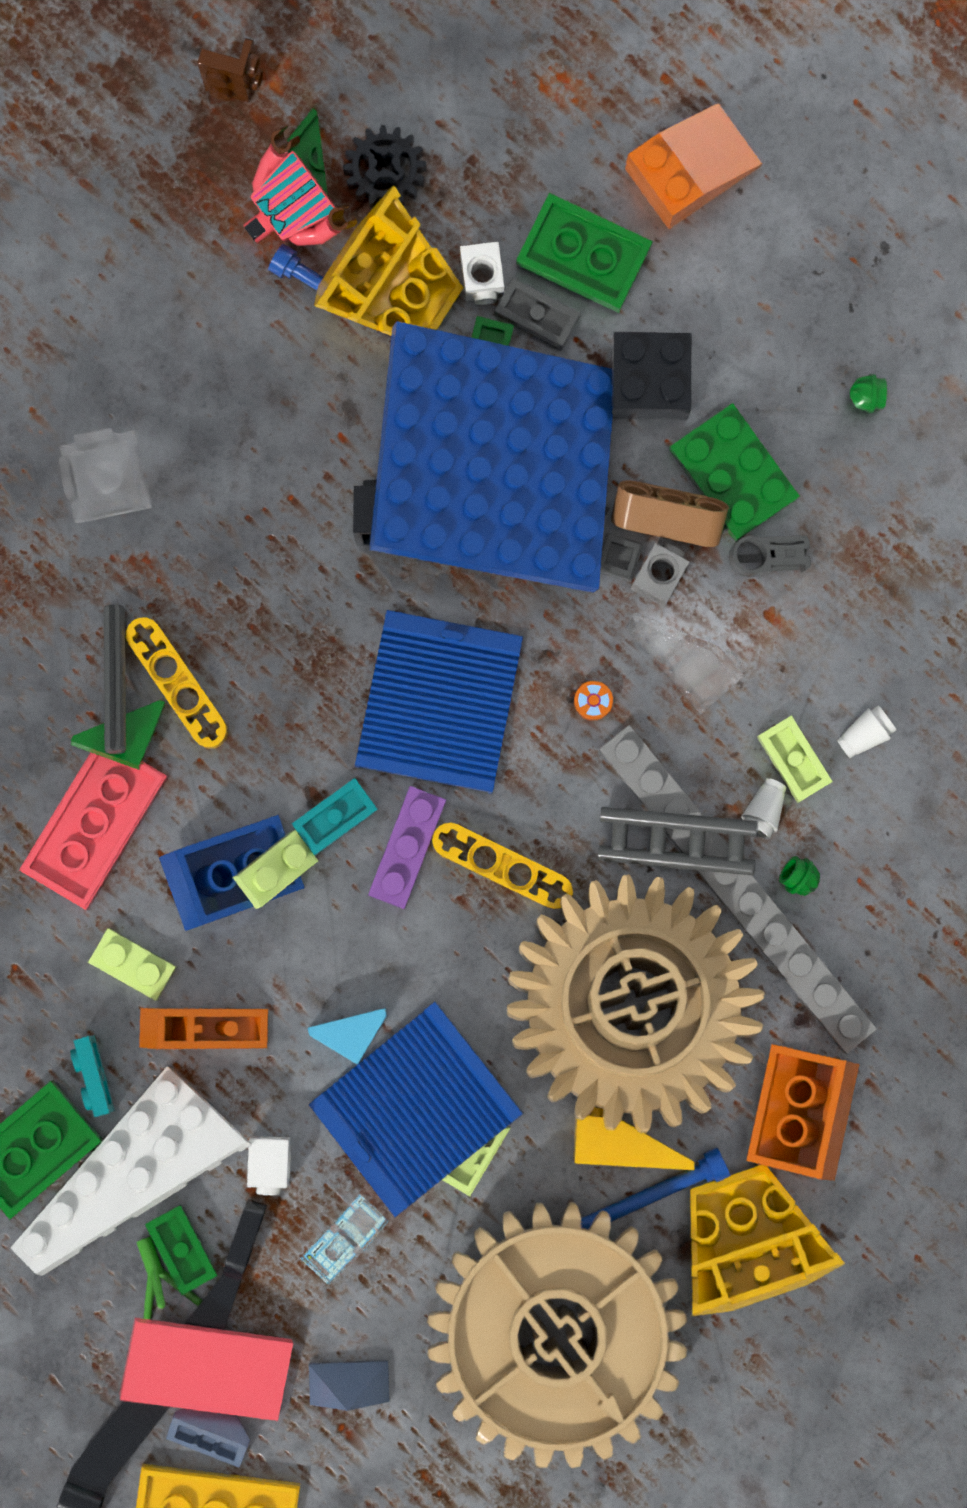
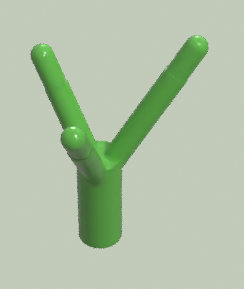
M148 1237L136 1243L148 1275L143 1319L151 1320L154 1294L158 1308L163 1309L165 1307L160 1277L178 1292L179 1290L171 1274L162 1268L151 1237ZM192 1291L183 1295L197 1306L203 1301Z

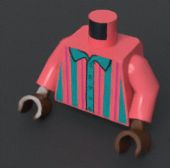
M284 125L272 133L271 144L261 158L252 182L254 192L250 197L260 212L243 226L256 243H259L275 230L285 243L292 242L296 246L324 244L342 230L356 226L357 220L354 219L346 222L343 213L350 206L346 204L336 207L300 157L294 151L288 154L289 150L300 143V137L296 136L288 142L284 137V131L288 126Z

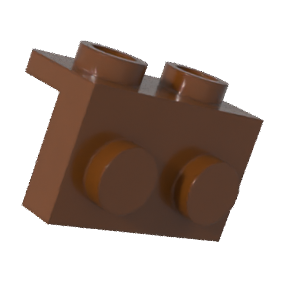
M245 38L239 59L201 49L197 64L205 90L212 97L222 101H230L231 98L250 102L252 92L259 91L263 79V69L259 68L260 55L256 53L254 41Z

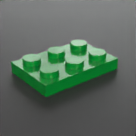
M549 193L516 259V265L620 313L652 247L653 241Z
M733 403L669 448L701 495L719 499L728 505L729 510L724 527L735 543L800 497Z
M54 1080L47 1083L0 1123V1209L9 1220L15 1217L103 1141Z

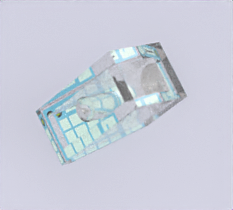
M359 1194L300 1259L325 1283L330 1285L369 1246L389 1221L378 1212L375 1206Z

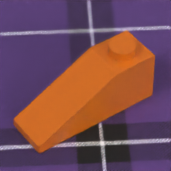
M140 1008V1048H267L268 1009Z

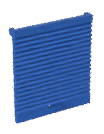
M387 610L355 767L492 794L523 636Z
M437 1002L432 1003L399 1032L394 1034L393 1037L389 1038L356 1067L346 1073L345 1076L308 1104L394 1217H397L524 1114Z

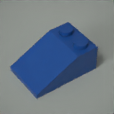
M279 815L177 849L159 857L185 931L254 907L233 877L286 835ZM301 876L271 900L304 889Z

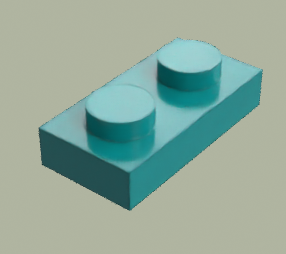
M354 778L294 821L292 825L311 852L316 856L377 812L378 809L356 778Z
M95 1035L73 1040L75 1049H71L70 1054L75 1071H82L86 1087L81 1088V1096L86 1110H92L94 1117L115 1111Z

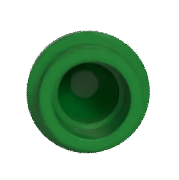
M875 374L858 378L849 391L850 398L855 407L867 411V413H873L875 409H884L887 400L886 379L877 378Z
M794 856L783 867L779 876V882L785 885V890L788 893L806 896L817 889L820 882V873L808 858L801 859L798 856Z

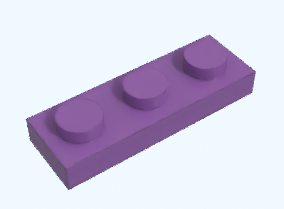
M412 786L409 787L368 896L402 909L406 908L446 799Z

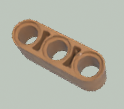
M624 480L618 484L611 522L619 528L704 547H715L720 544L729 507L725 502L712 497L638 481Z

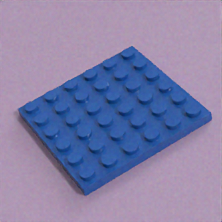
M397 321L392 327L369 550L594 593L599 589L613 418L612 369Z

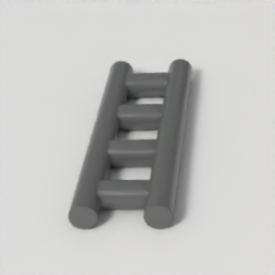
M610 807L601 808L600 821L613 823L611 846H599L598 861L754 876L755 860L743 859L745 836L757 837L758 821ZM628 825L651 827L650 850L627 848ZM667 828L690 830L688 854L665 852ZM706 832L729 834L728 857L704 855Z

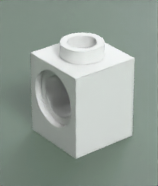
M499 242L460 246L466 302L474 301L476 305H488L497 302V298L502 297L504 294ZM478 269H487L492 273L493 277L488 282L481 283L476 281L472 274Z
M252 1136L249 1138V1142L252 1145L248 1147L247 1187H257L256 1194L280 1195V1188H288L290 1185L291 1137Z

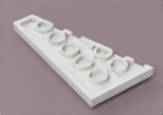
M167 1066L11 1246V1249L35 1274L43 1276L80 1253L83 1247L101 1236L109 1235L117 1230L116 1227L131 1217L136 1218L187 1186V1183L206 1170H213L222 1164V1160L236 1151H243L252 1144L174 1069Z

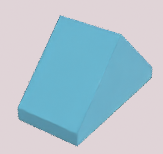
M383 1008L308 1027L309 1036L358 1065L388 1016L387 1010Z

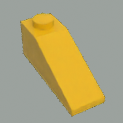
M595 1106L584 1120L580 1121L575 1118L573 1152L575 1164L694 1170V1161L649 1134L638 1132L635 1126L621 1119L614 1131L607 1130L603 1121V1108Z

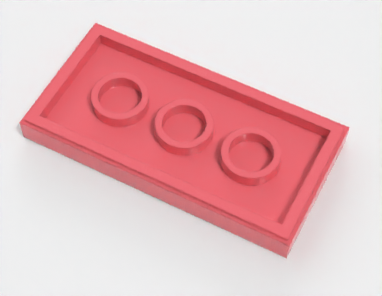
M90 752L19 871L81 908L88 910L168 776L145 762H142L138 770Z
M134 1318L119 1397L122 1401L278 1421L293 1341L287 1338Z

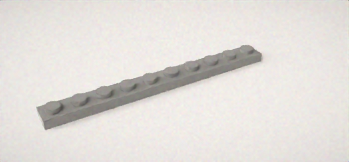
M630 725L599 749L600 753L647 811L703 816ZM667 828L666 834L681 853L688 854L690 830ZM706 832L704 855L728 857V845L718 833ZM696 870L845 1054H848L877 1030L752 875Z

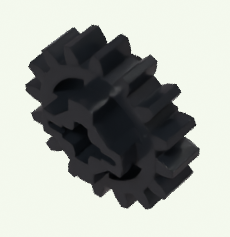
M381 125L379 134L374 135L370 128L365 129L366 140L364 141L354 137L353 145L356 151L346 150L345 157L350 163L343 165L344 175L351 176L346 181L348 189L358 188L355 193L356 200L360 202L366 197L369 198V208L373 209L388 192L381 191L380 189H390L393 186L400 193L401 196L398 199L403 206L406 195L415 200L417 191L414 185L424 186L425 178L419 173L427 170L426 161L419 160L423 156L422 146L412 148L414 136L410 134L405 139H402L400 127H396L392 134H388L385 125ZM406 158H408L411 165L408 177L401 168L405 164ZM362 160L365 161V165L369 168L365 172L363 179L359 172ZM390 164L392 165V171L390 172L387 169H383L381 172L378 171V165L385 168Z

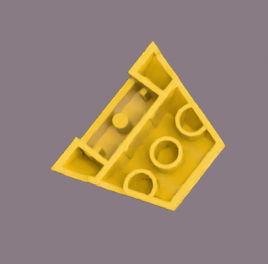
M395 186L388 190L356 227L319 283L314 306L390 336L392 335V327L397 321L437 330L463 290V286L438 249L432 248L419 230L421 224L417 218H411L398 199L401 195Z
M759 1165L733 1174L717 1183L715 1180L690 1189L692 1316L729 1312L804 1287L845 1264L765 1165Z

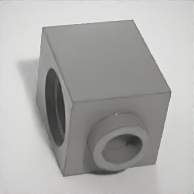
M655 543L631 590L665 607L690 561L683 558L685 553L679 548L668 543H664L663 547ZM658 563L666 564L672 571V578L667 581L655 579L652 575L651 567Z

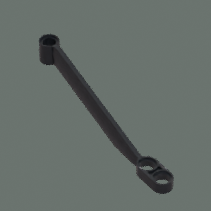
M250 1199L247 1200L224 1265L222 1276L186 1321V1325L225 1330L267 1205ZM123 1401L72 1466L57 1508H102L108 1485L170 1407Z

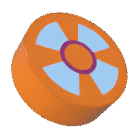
M589 681L582 684L574 696V707L577 713L582 718L590 721L604 718L610 712L613 705L612 692L605 684L598 681Z

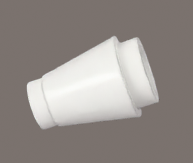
M878 705L872 710L867 708L836 741L846 755L852 758L890 740L889 735L897 729Z
M769 778L765 779L763 785L741 816L743 820L758 821L757 837L761 839H770L772 833L778 831L785 791L787 789L781 782Z

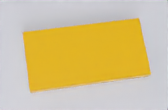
M143 1464L141 1466L136 1508H298L301 1483Z

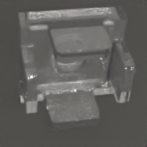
M112 428L74 435L75 443L59 446L61 459H58L64 493L70 501L73 518L76 523L152 508L135 430L115 434Z

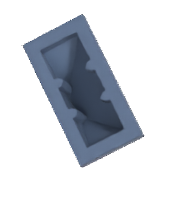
M388 1360L309 1363L310 1405L349 1411L389 1402Z
M191 1409L175 1411L166 1436L167 1440L238 1468L241 1466L250 1442L237 1415Z

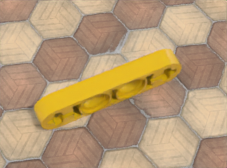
M139 617L133 620L126 630V639L129 646L193 739L200 746L207 749H215L221 746L228 736L226 722L169 639L152 619ZM142 626L146 630L154 629L150 638L157 648L162 643L166 645V648L154 652L149 660H146L144 657L146 654L152 653L148 646L142 641L137 644L135 642V639L139 636L137 629ZM171 657L176 661L177 670L173 676L162 678L157 675L155 666L160 658ZM186 688L196 690L199 695L198 704L190 710L180 708L177 703L178 694ZM206 706L210 709V712L203 714L206 720L212 725L218 722L220 726L216 730L218 737L213 741L209 737H204L203 739L200 737L204 728L197 719L192 724L188 721V718L200 714Z
M444 823L433 834V847L442 857L547 908L560 909L561 898H557L552 903L547 900L549 893L541 888H538L537 895L529 893V890L536 883L538 871L546 874L542 882L553 885L556 881H560L563 883L561 890L571 897L573 895L572 885L563 875L458 824ZM451 830H455L458 832L456 839L466 845L468 837L476 840L469 849L467 861L458 858L463 851L456 847H451L449 852L442 849L443 842L439 839L441 833L449 834ZM483 846L492 848L496 853V862L488 869L479 868L473 859L474 852ZM515 864H525L531 870V879L524 886L514 885L509 879V869Z

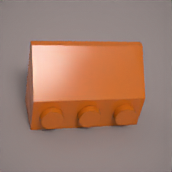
M771 1044L746 1161L821 1180L835 1181L860 1064Z

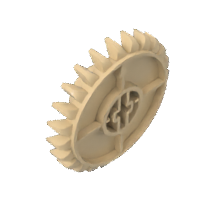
M623 875L617 890L616 900L609 901L598 880L592 881L588 890L589 908L585 910L569 894L563 895L560 904L565 923L560 926L553 919L541 914L537 918L536 924L540 935L547 942L545 946L542 947L527 941H522L519 946L520 955L534 967L533 972L512 971L509 975L508 981L510 985L528 994L527 1000L510 1003L506 1008L507 1015L510 1018L518 1021H528L529 1024L528 1029L514 1036L512 1039L513 1046L521 1050L536 1048L539 1054L530 1063L526 1073L531 1078L541 1077L548 1073L553 1075L555 1080L547 1095L551 1102L563 1099L570 1092L577 1096L574 1116L580 1121L584 1120L595 1106L603 1108L604 1126L610 1131H614L617 1128L623 1113H631L637 1131L647 1133L652 1122V1112L659 1110L669 1126L677 1127L682 1124V1112L679 1103L686 1101L691 1108L699 1113L709 1111L711 1103L703 1088L708 1084L718 1091L730 1092L736 1084L722 1066L725 1063L734 1066H746L753 1059V1055L735 1043L736 1038L756 1036L763 1028V1024L741 1016V1009L750 1008L758 1004L764 998V991L753 988H739L738 981L747 977L757 967V960L755 958H746L731 961L728 956L742 939V931L736 929L716 938L711 931L719 919L721 908L718 905H714L696 919L689 915L694 900V889L687 887L676 898L672 906L665 904L664 880L661 877H656L653 880L645 899H637L635 886L630 875ZM632 968L648 971L655 977L647 980L645 973L637 972L630 974ZM618 971L621 981L616 990L599 995L600 986L603 981ZM633 989L637 998L667 989L669 993L648 1000L641 1011L642 1014L637 1013L635 1005L606 1015L602 1012L603 1009L624 1003L630 990ZM672 1008L668 1025L654 1033L650 1022L656 1013ZM625 1023L627 1030H642L639 1033L640 1036L636 1037L622 1033L614 1026Z
M542 1202L536 1203L532 1215V1228L526 1230L523 1229L515 1215L507 1211L503 1213L505 1239L498 1242L489 1232L479 1227L475 1230V1240L482 1256L475 1260L459 1251L453 1253L452 1263L457 1272L464 1278L462 1283L458 1284L447 1280L437 1281L435 1286L436 1292L443 1300L452 1305L451 1311L428 1313L427 1323L429 1326L439 1332L448 1334L447 1341L438 1342L428 1347V1357L438 1363H451L452 1370L444 1373L436 1380V1387L441 1393L462 1392L464 1397L454 1406L452 1415L457 1421L468 1420L475 1415L482 1419L476 1431V1440L480 1444L492 1441L499 1433L506 1437L504 1443V1456L506 1459L515 1460L522 1453L525 1446L534 1448V1458L538 1468L548 1467L554 1451H564L566 1461L571 1468L580 1467L583 1459V1448L593 1446L595 1452L603 1460L611 1458L613 1456V1446L610 1437L619 1433L625 1440L636 1443L640 1440L641 1435L634 1419L639 1414H642L649 1419L658 1420L664 1414L662 1407L653 1397L656 1389L669 1392L675 1391L679 1386L677 1377L664 1369L665 1362L684 1359L687 1355V1348L678 1341L668 1339V1332L678 1330L687 1322L686 1313L682 1310H664L662 1305L670 1300L678 1291L677 1282L675 1279L669 1278L653 1283L650 1277L658 1270L662 1262V1256L657 1250H652L636 1260L632 1254L637 1246L639 1235L638 1231L632 1226L622 1232L615 1241L609 1239L611 1229L610 1216L606 1211L601 1210L589 1230L581 1228L579 1209L576 1203L569 1202L566 1206L561 1225H552L545 1205ZM565 1298L579 1303L575 1308L578 1318L582 1323L592 1316L594 1334L589 1348L580 1339L582 1332L575 1313L566 1305L556 1308L550 1299ZM540 1303L559 1329L566 1323L569 1324L565 1327L566 1335L570 1344L580 1355L579 1359L572 1361L555 1337L545 1342L548 1338L546 1325L533 1310V1306ZM525 1317L533 1327L534 1344L531 1342L525 1348H522L518 1340V1331L522 1319ZM536 1349L538 1354L546 1361L551 1362L556 1358L562 1366L550 1367L536 1362Z

